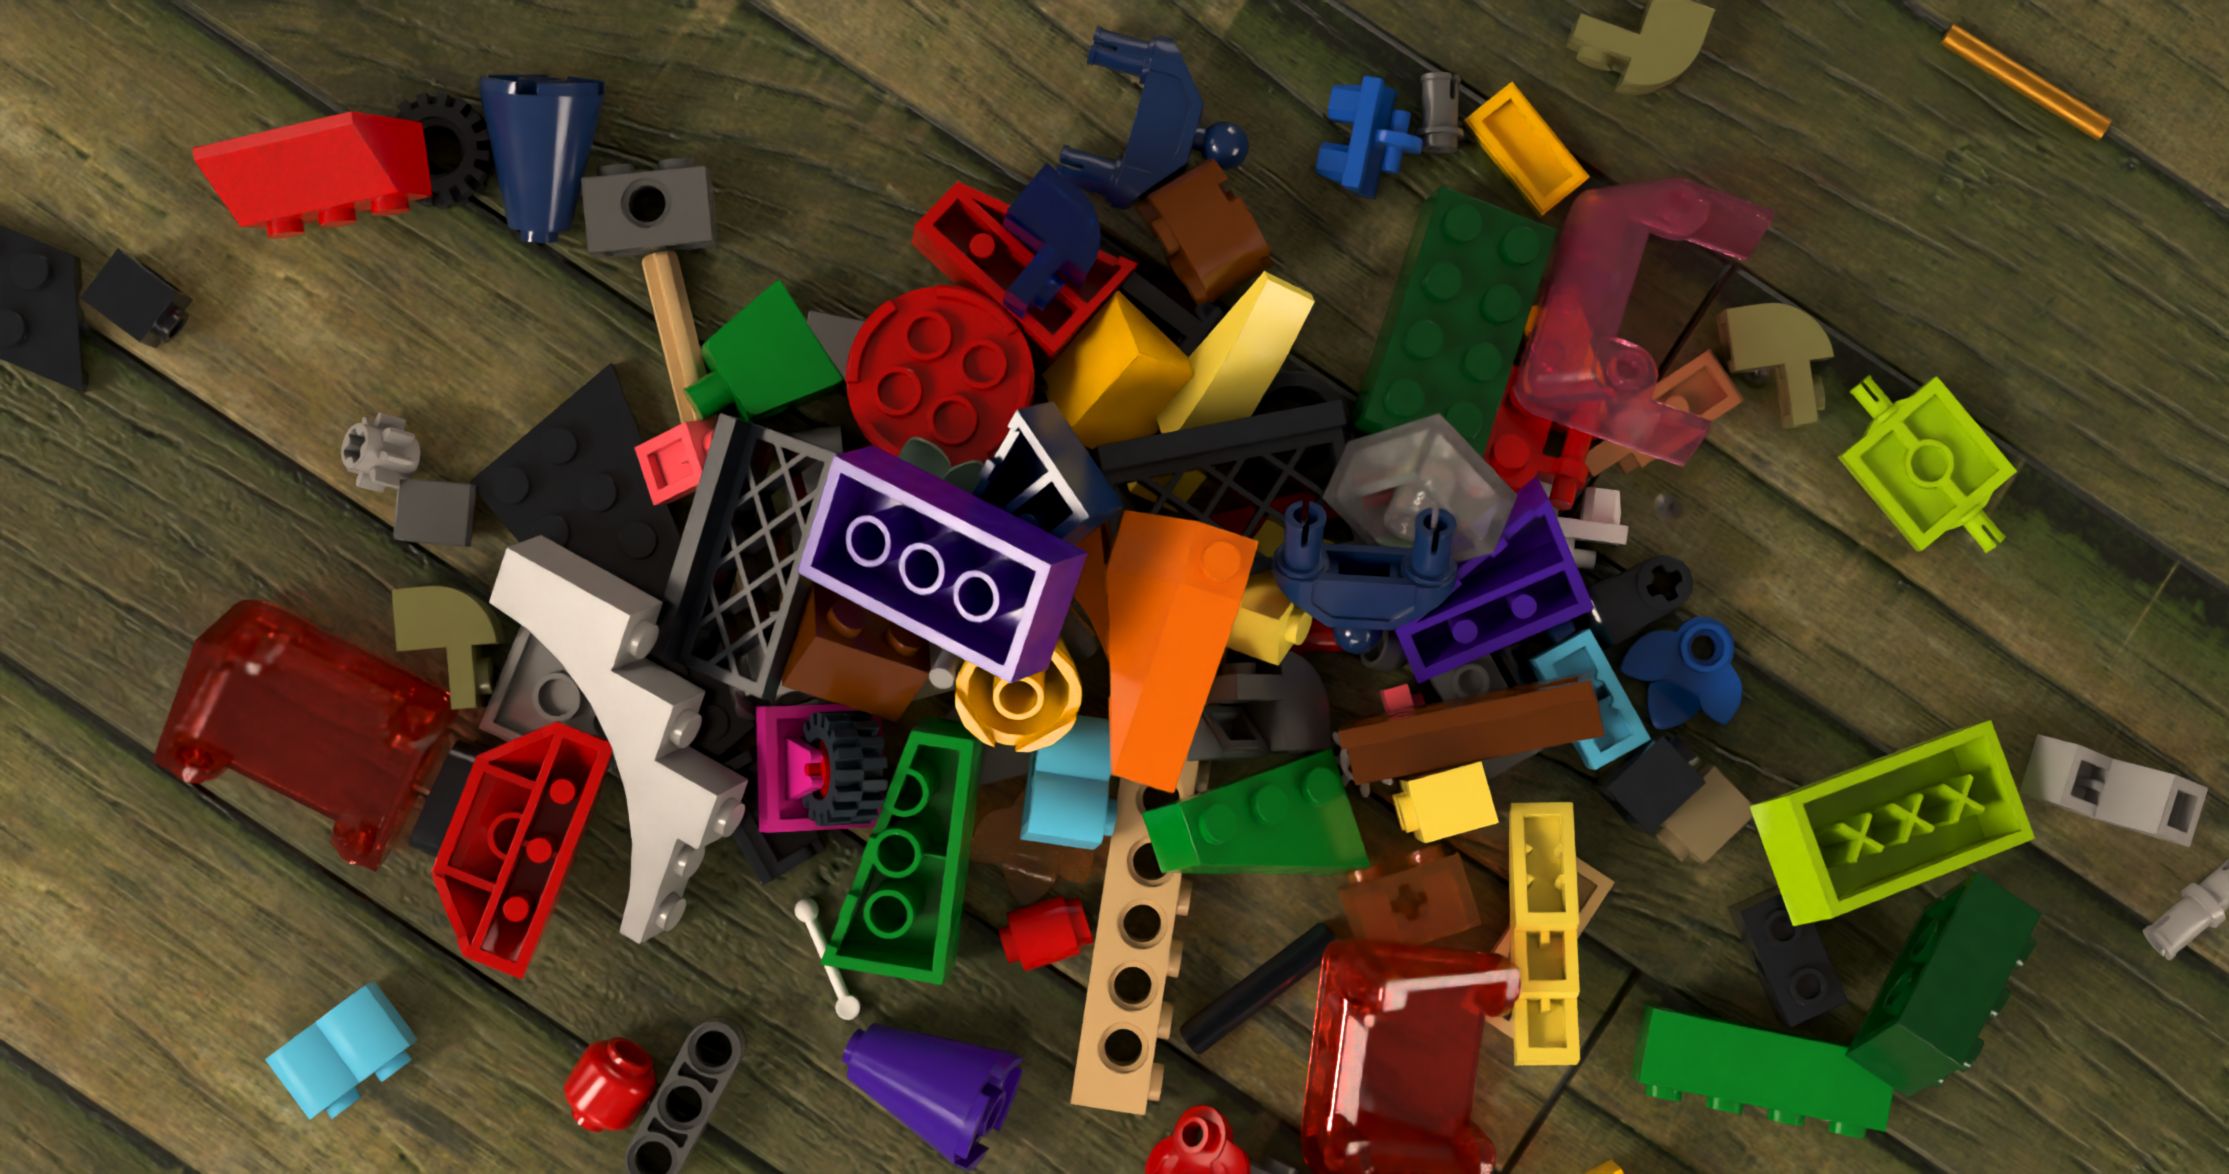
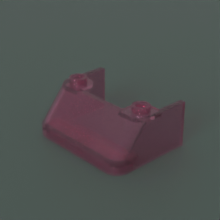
M1666 178L1606 186L1582 192L1574 200L1566 216L1514 378L1513 389L1519 404L1536 416L1684 467L1708 434L1712 421L1651 400L1658 378L1654 359L1642 347L1617 338L1649 233L1674 241L1687 240L1746 261L1771 224L1775 210L1682 178Z

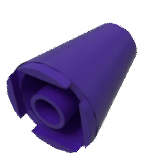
M875 1022L866 1031L857 1029L853 1033L842 1058V1062L849 1065L847 1078L955 1166L967 1172L973 1170L989 1150V1147L979 1143L981 1138L986 1137L992 1128L1000 1131L1015 1098L1022 1076V1069L1016 1066L1023 1061L1021 1056L1010 1051Z

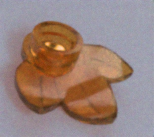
M1025 790L1017 797L1013 807L992 811L979 823L972 836L969 858L970 861L981 864L1003 862V873L1008 889L1020 906H1026L1043 896L1053 885L1058 874L1076 883H1086L1094 858L1093 850L1020 839Z

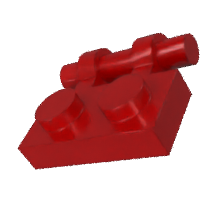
M1513 365L1482 461L1470 469L1467 482L1513 496L1537 476L1539 481L1552 485L1549 495L1552 507L1560 510L1572 509L1577 490L1584 489L1589 473V468L1585 465L1591 440L1599 438L1603 424V417L1599 414L1604 398L1603 393L1593 388H1581L1575 407L1569 408L1557 404L1564 381ZM1549 430L1567 435L1561 457L1554 458L1543 454Z

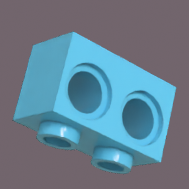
M1590 629L1579 630L1527 659L1538 681L1592 671L1605 736L1572 742L1586 768L1597 770L1651 740Z

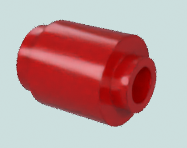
M1063 895L1007 912L1009 925L998 928L1008 963L1021 961L1024 972L1080 955L1081 947L1094 944L1079 896L1064 901Z

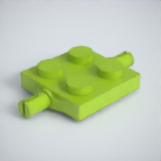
M1871 375L1864 378L1849 391L1871 415L1873 420L1869 423L1863 436L1840 454L1838 459L1917 552L1923 551L1945 531L1962 525L1983 548L1985 553L1994 549L1997 546L1996 544L2001 543L2006 538L2005 534H2002L1982 509L1988 503L1993 491L2015 474L2017 470L1937 376L1931 378L1910 397L1894 403L1890 401L1874 382Z

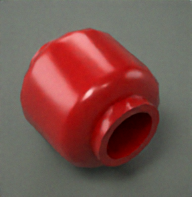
M614 1037L610 1041L599 1040L591 1043L568 1075L563 1088L567 1103L572 1108L571 1115L574 1120L583 1128L597 1133L602 1132L604 1129L622 1131L632 1126L656 1088L657 1079L652 1069L653 1061L650 1055L638 1044L622 1037Z

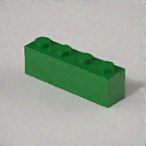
M1644 1003L1630 1076L1637 1082L1646 1084L1645 1095L1681 1102L1683 1092L1707 1096L1705 1106L1708 1108L1742 1114L1744 1104L1768 1108L1766 1118L1772 1121L1803 1127L1805 1117L1808 1116L1828 1120L1827 1131L1865 1139L1867 1128L1886 1132L1894 1091L1893 1087L1845 1056L1851 1044Z

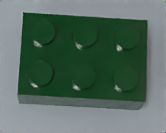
M1979 871L1926 905L1845 1056L1906 1097H1910L1930 1085L1934 1088L1938 1087L1949 1074L1956 1070L1961 1072L1968 1070L1983 1048L1984 1040L1978 1036L1986 1020L1991 1021L1994 1019L2009 998L2010 989L2005 984L2012 970H2018L2034 950L2036 939L2031 936V933L2041 913Z

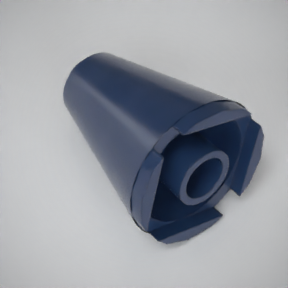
M491 74L486 75V77L480 76L479 92L508 228L521 230V241L554 243L558 242V232L571 230L582 187L581 178H584L605 96V81L567 76V79L549 78L548 75Z

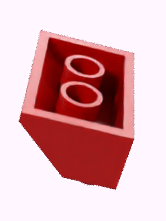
M350 111L192 148L195 163L240 227L266 229L267 238L271 239L305 234L304 224L319 221L320 227L351 225L357 222L356 213L371 210L373 216L405 213L410 211L409 201L433 196L423 124L418 121Z

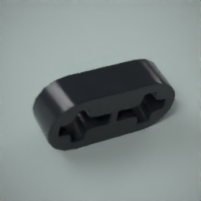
M461 739L456 741L447 755L416 821L409 840L410 847L437 858L477 755L486 752L485 750Z

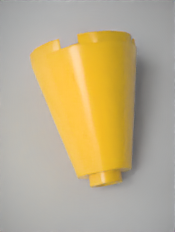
M1061 634L1059 635L1049 667L1044 671L1009 683L964 660L955 682V707L964 727L984 744L995 747L996 742L1015 746V752H1031L1053 745L1068 733L1077 719L1083 695L1080 674Z

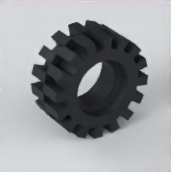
M425 92L417 94V100L412 103L404 100L397 105L401 111L392 118L422 122L424 133L434 128L449 129L458 136L461 143V156L456 166L443 174H430L433 196L413 201L428 208L429 206H435L438 209H450L451 204L457 203L463 206L471 202L468 197L475 192L480 195L487 188L483 185L487 176L493 178L496 170L492 165L493 153L484 117L466 101L459 97L457 99L453 98L448 93L437 92V96H430Z

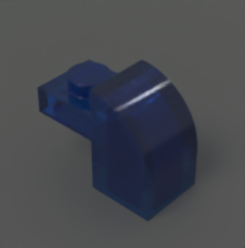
M1046 163L1007 209L1002 224L1004 228L1037 253L1007 289L1002 303L1021 320L1033 306H1036L1043 312L1056 298L1066 284L1059 277L1060 273L1081 289L1090 274L1100 246V225L1092 203L1076 185Z

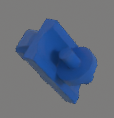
M1363 76L1362 85H1334L1332 87L1328 105V118L1336 123L1353 125L1350 144L1347 146L1323 142L1319 148L1315 167L1316 173L1322 178L1342 185L1357 197L1376 200L1381 171L1399 174L1403 154H1421L1424 142L1419 137L1407 134L1411 113L1394 110L1398 92L1395 89L1384 86L1382 78Z

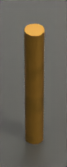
M1955 23L1949 27L1940 42V45L2097 141L2104 135L2112 121Z

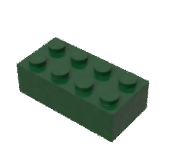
M1442 185L1422 203L1347 431L1459 473H1463L1480 463L1557 229Z

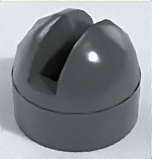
M1395 629L1392 631L1382 630L1381 638L1377 645L1370 651L1360 654L1364 666L1380 671H1396L1409 662Z

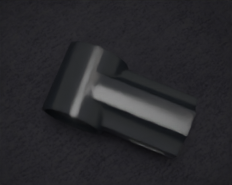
M1144 260L1131 273L1119 290L1188 357L1226 315L1209 302L1198 306L1191 295Z

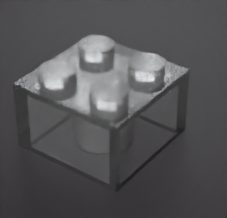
M1438 413L1349 441L1323 495V499L1369 546L1413 548L1416 515L1424 509L1432 508L1431 528H1435L1439 508L1450 512L1457 522L1451 555L1456 563L1494 553L1518 495L1467 443L1457 430Z

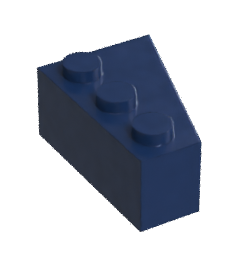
M1053 401L1018 409L1008 424L1010 428L1009 433L995 456L987 459L978 474L981 479L972 495L1074 546L1125 506Z

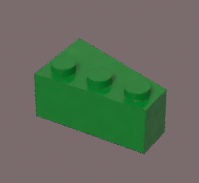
M1332 748L1281 762L1142 812L1161 873H1264V875L1315 874V876H1333L1371 868Z

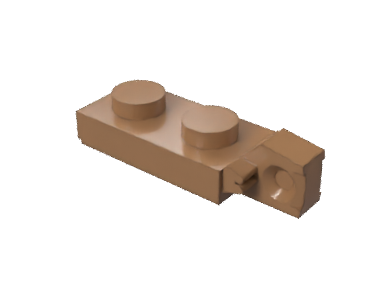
M1711 349L1706 350L1604 418L1606 421L1603 422L1599 434L1602 442L1589 449L1585 465L1589 468L1587 480L1595 477L1615 463L1624 475L1636 467L1638 469L1644 467L1744 401V398Z

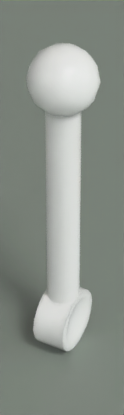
M804 898L795 905V915L800 921L806 923L819 956L822 959L828 943L817 920L819 908L814 900ZM824 966L838 997L835 1007L836 1013L845 1020L855 1018L861 1010L859 998L854 994H849L838 968Z

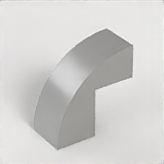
M2037 734L2019 794L2105 823L2190 847L2208 788L2175 774L2113 759L2078 744Z

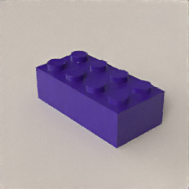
M872 445L834 455L797 573L1009 683H1013L1048 669L1088 552Z

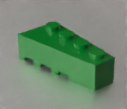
M925 716L911 730L885 796L881 813L868 839L861 857L862 861L851 889L847 893L838 916L837 925L819 965L939 985L944 984L956 966L984 743L966 729L962 721Z

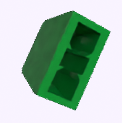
M778 280L771 284L703 344L701 356L711 373L687 386L683 391L689 404L701 420H706L732 404L741 419L760 423L835 393L839 390L843 378L807 324V321L781 280Z

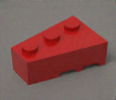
M957 181L915 224L911 244L955 285L981 293L1000 305L1019 326L1028 343L1031 354L1048 368L1110 297L1120 290L1131 273L1136 269L1138 263L1119 256V258L1084 243V239L1068 231H1065L1064 234L1029 218L1030 214Z

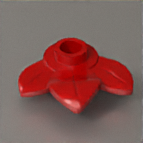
M1205 1105L1191 1107L1180 1116L1173 1134L1155 1145L1147 1158L1145 1174H1251L1248 1155L1242 1148L1233 1143V1131L1226 1117L1216 1108ZM1202 1127L1203 1138L1201 1142L1197 1145V1135Z

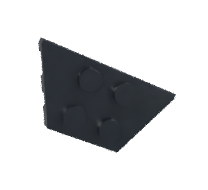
M1 225L0 359L85 393L89 385L88 373L84 372L81 337L86 336L84 311L79 304V292L82 289L81 258Z

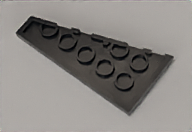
M610 363L469 483L476 485V492L519 543L542 535L660 601L663 600L682 535L670 504L653 505L634 448L644 443L643 436L622 389V383L615 365ZM719 632L710 660L725 650ZM650 654L645 656L647 659L706 691L698 712L702 716V723L696 737L689 744L693 749L717 761L756 728L755 721L737 716L728 684L682 664L661 660Z

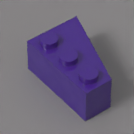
M1537 476L1452 547L1451 555L1457 563L1458 574L1455 588L1449 597L1429 613L1396 628L1395 632L1419 684L1594 610L1550 500Z

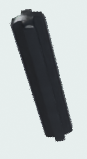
M1323 922L1317 923L1185 1022L1180 1028L1182 1038L1193 1052L1202 1054L1337 953L1341 947L1339 940L1328 925Z

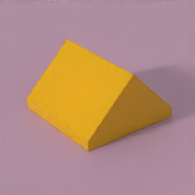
M1118 290L1046 369L1042 376L1048 384V390L1045 392L1048 402L1053 401L1081 443L1088 448L1094 449L1099 445L1155 435L1160 430L1156 417L1194 374L1188 356Z

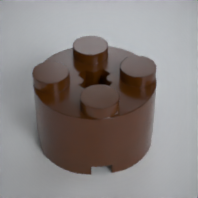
M1209 158L1146 196L1147 201L1137 206L1139 214L1155 239L1159 238L1169 255L1165 257V260L1183 289L1187 288L1198 306L1206 302L1213 303L1274 266L1273 260L1269 257L1271 255L1270 249L1240 195L1236 197L1231 190L1225 191L1222 183L1229 178L1213 158Z

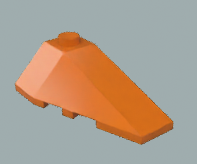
M1128 510L1122 511L1104 572L1105 594H1107L1109 631L1106 632L1107 654H1109L1111 696H1109L1108 702L1111 775L1171 794L1174 793L1238 613L1259 541L1198 521Z

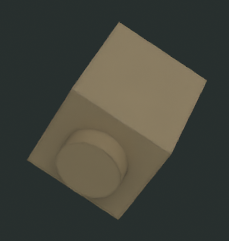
M1704 765L1697 772L1706 783L1661 824L1663 828L1656 834L1664 846L1681 862L1690 855L1695 861L1705 864L1753 817L1749 807L1752 804L1715 766Z

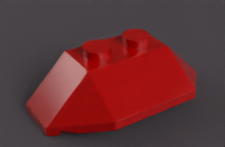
M556 721L477 755L431 870V875L456 934L463 957L514 977L524 978L554 914L599 800L613 756V750L608 740Z

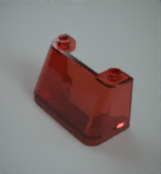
M253 599L242 600L234 604L195 640L152 762L172 771L176 777L189 783H202L214 780L230 768L336 821L329 838L331 845L336 849L340 857L350 864L364 866L376 872L387 860L451 732L459 709L451 710L450 693L441 687L275 605Z
M1360 938L1329 942L1325 948L1322 960L1301 1127L1302 1152L1310 1170L1314 1174H1491L1496 1165L1494 1144L1481 1128L1471 1120L1485 1015L1491 1018L1502 1017L1511 1012L1521 992L1520 968L1504 955L1493 952Z

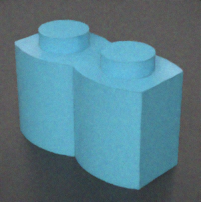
M1077 715L1071 730L1057 742L1029 753L1028 779L1023 802L1020 839L1094 850L1102 843L1103 835L1112 836L1116 824L1118 803L1117 799L1108 798L1111 774L1109 719Z
M373 980L338 1004L265 1060L309 1120L323 1110L333 1119L362 1097L356 1086L370 1075L375 1073L378 1079L383 1082L409 1063L412 1059L405 1050L418 1041V1038L375 980Z

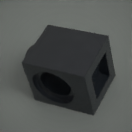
M119 248L81 296L82 300L138 342L153 348H157L161 341L165 343L170 342L179 334L189 317L185 310L193 300L135 255Z

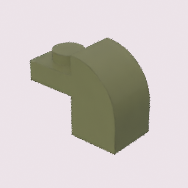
M1648 0L1636 33L1581 13L1573 24L1565 47L1577 51L1576 59L1589 67L1603 71H1611L1613 65L1623 68L1615 92L1628 95L1653 93L1673 83L1695 60L1703 45L1715 9L1691 0Z
M1764 303L1729 308L1717 314L1721 352L1726 373L1728 375L1774 369L1783 430L1805 427L1819 422L1817 411L1824 410L1825 408L1824 386L1820 374L1811 373L1810 364L1823 362L1834 357L1830 340L1819 323L1804 311L1780 303Z
M422 586L391 589L396 652L446 649L451 710L487 707L486 695L494 694L495 673L491 657H483L482 646L507 644L503 626L492 608L476 595L457 588Z

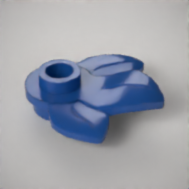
M1710 617L1692 618L1684 622L1676 632L1653 630L1646 633L1628 649L1621 662L1620 671L1623 674L1634 679L1649 682L1647 687V710L1652 725L1658 730L1681 725L1692 718L1700 709L1714 721L1726 725L1736 713L1742 698V682L1730 664L1734 656L1733 637L1723 623ZM1698 636H1705L1712 643V653L1704 660L1697 659L1691 651L1692 642Z

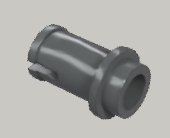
M1448 72L1423 74L1420 77V83L1422 84L1421 128L1415 130V136L1424 141L1423 152L1433 154L1456 152L1458 150V141L1464 138V131L1458 128L1459 85L1461 77Z

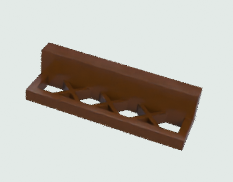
M1592 671L1344 720L1338 730L1341 749L1348 750L1355 785L1602 737L1605 736L1593 674Z

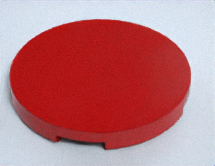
M936 285L935 287L913 290L892 301L889 299L869 316L860 328L851 346L847 359L845 382L853 416L860 430L872 445L898 457L903 446L910 438L919 437L938 446L949 458L951 467L971 460H980L984 464L987 459L995 456L1010 431L1008 424L1018 409L1032 406L1035 391V370L1032 354L1023 333L1014 319L1000 305L985 295L971 289L953 285Z

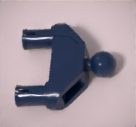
M1101 26L1096 27L1093 36L1094 42L1090 47L1087 64L1140 77L1139 84L1144 85L1125 155H1118L1117 160L1070 148L1069 145L1064 144L1059 157L1061 164H1057L1053 183H1062L1107 196L1106 202L1111 203V207L1126 210L1185 172L1192 149L1200 151L1205 161L1213 158L1222 170L1235 168L1244 161L1248 154L1249 141L1246 133L1240 126L1227 121L1214 123L1208 128L1198 126L1202 115L1203 101L1172 38L1158 35V37L1152 36L1149 42L1109 31ZM1064 165H1069V166L1076 167V168H1080V169H1083V170L1074 169V168L1067 167V166H1064Z
M1303 501L1292 503L1286 509L1284 542L1274 551L1271 568L1273 577L1280 590L1290 601L1327 627H1332L1336 644L1347 652L1356 655L1370 651L1380 640L1382 630L1392 631L1429 613L1443 603L1455 588L1458 566L1451 555L1457 522L1455 517L1444 509L1439 508L1435 528H1431L1432 508L1424 509L1416 515L1413 548L1323 543L1327 514L1321 505L1309 501L1307 521L1301 520Z

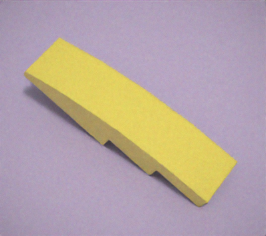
M1264 271L1188 357L1194 376L1156 417L1161 434L1251 417L1284 363L1315 302L1312 294ZM1198 470L1185 472L1171 493L1186 502L1206 479V476ZM1172 475L1152 480L1165 488ZM1139 483L1127 484L1130 493L1151 502H1156L1158 496ZM1167 502L1163 505V507L1172 511H1179Z
M1573 802L1510 803L1509 892L1514 1066L1577 1065L1580 1061L1577 997L1580 993L1577 947L1579 905Z

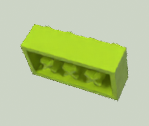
M1991 720L1944 733L1749 806L1793 926L1837 917L2035 839Z

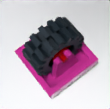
M841 704L756 706L759 832L773 833L875 827L884 804L883 790L887 789V779L883 777V768L888 767L887 757H883L882 749L885 747L882 736V717Z

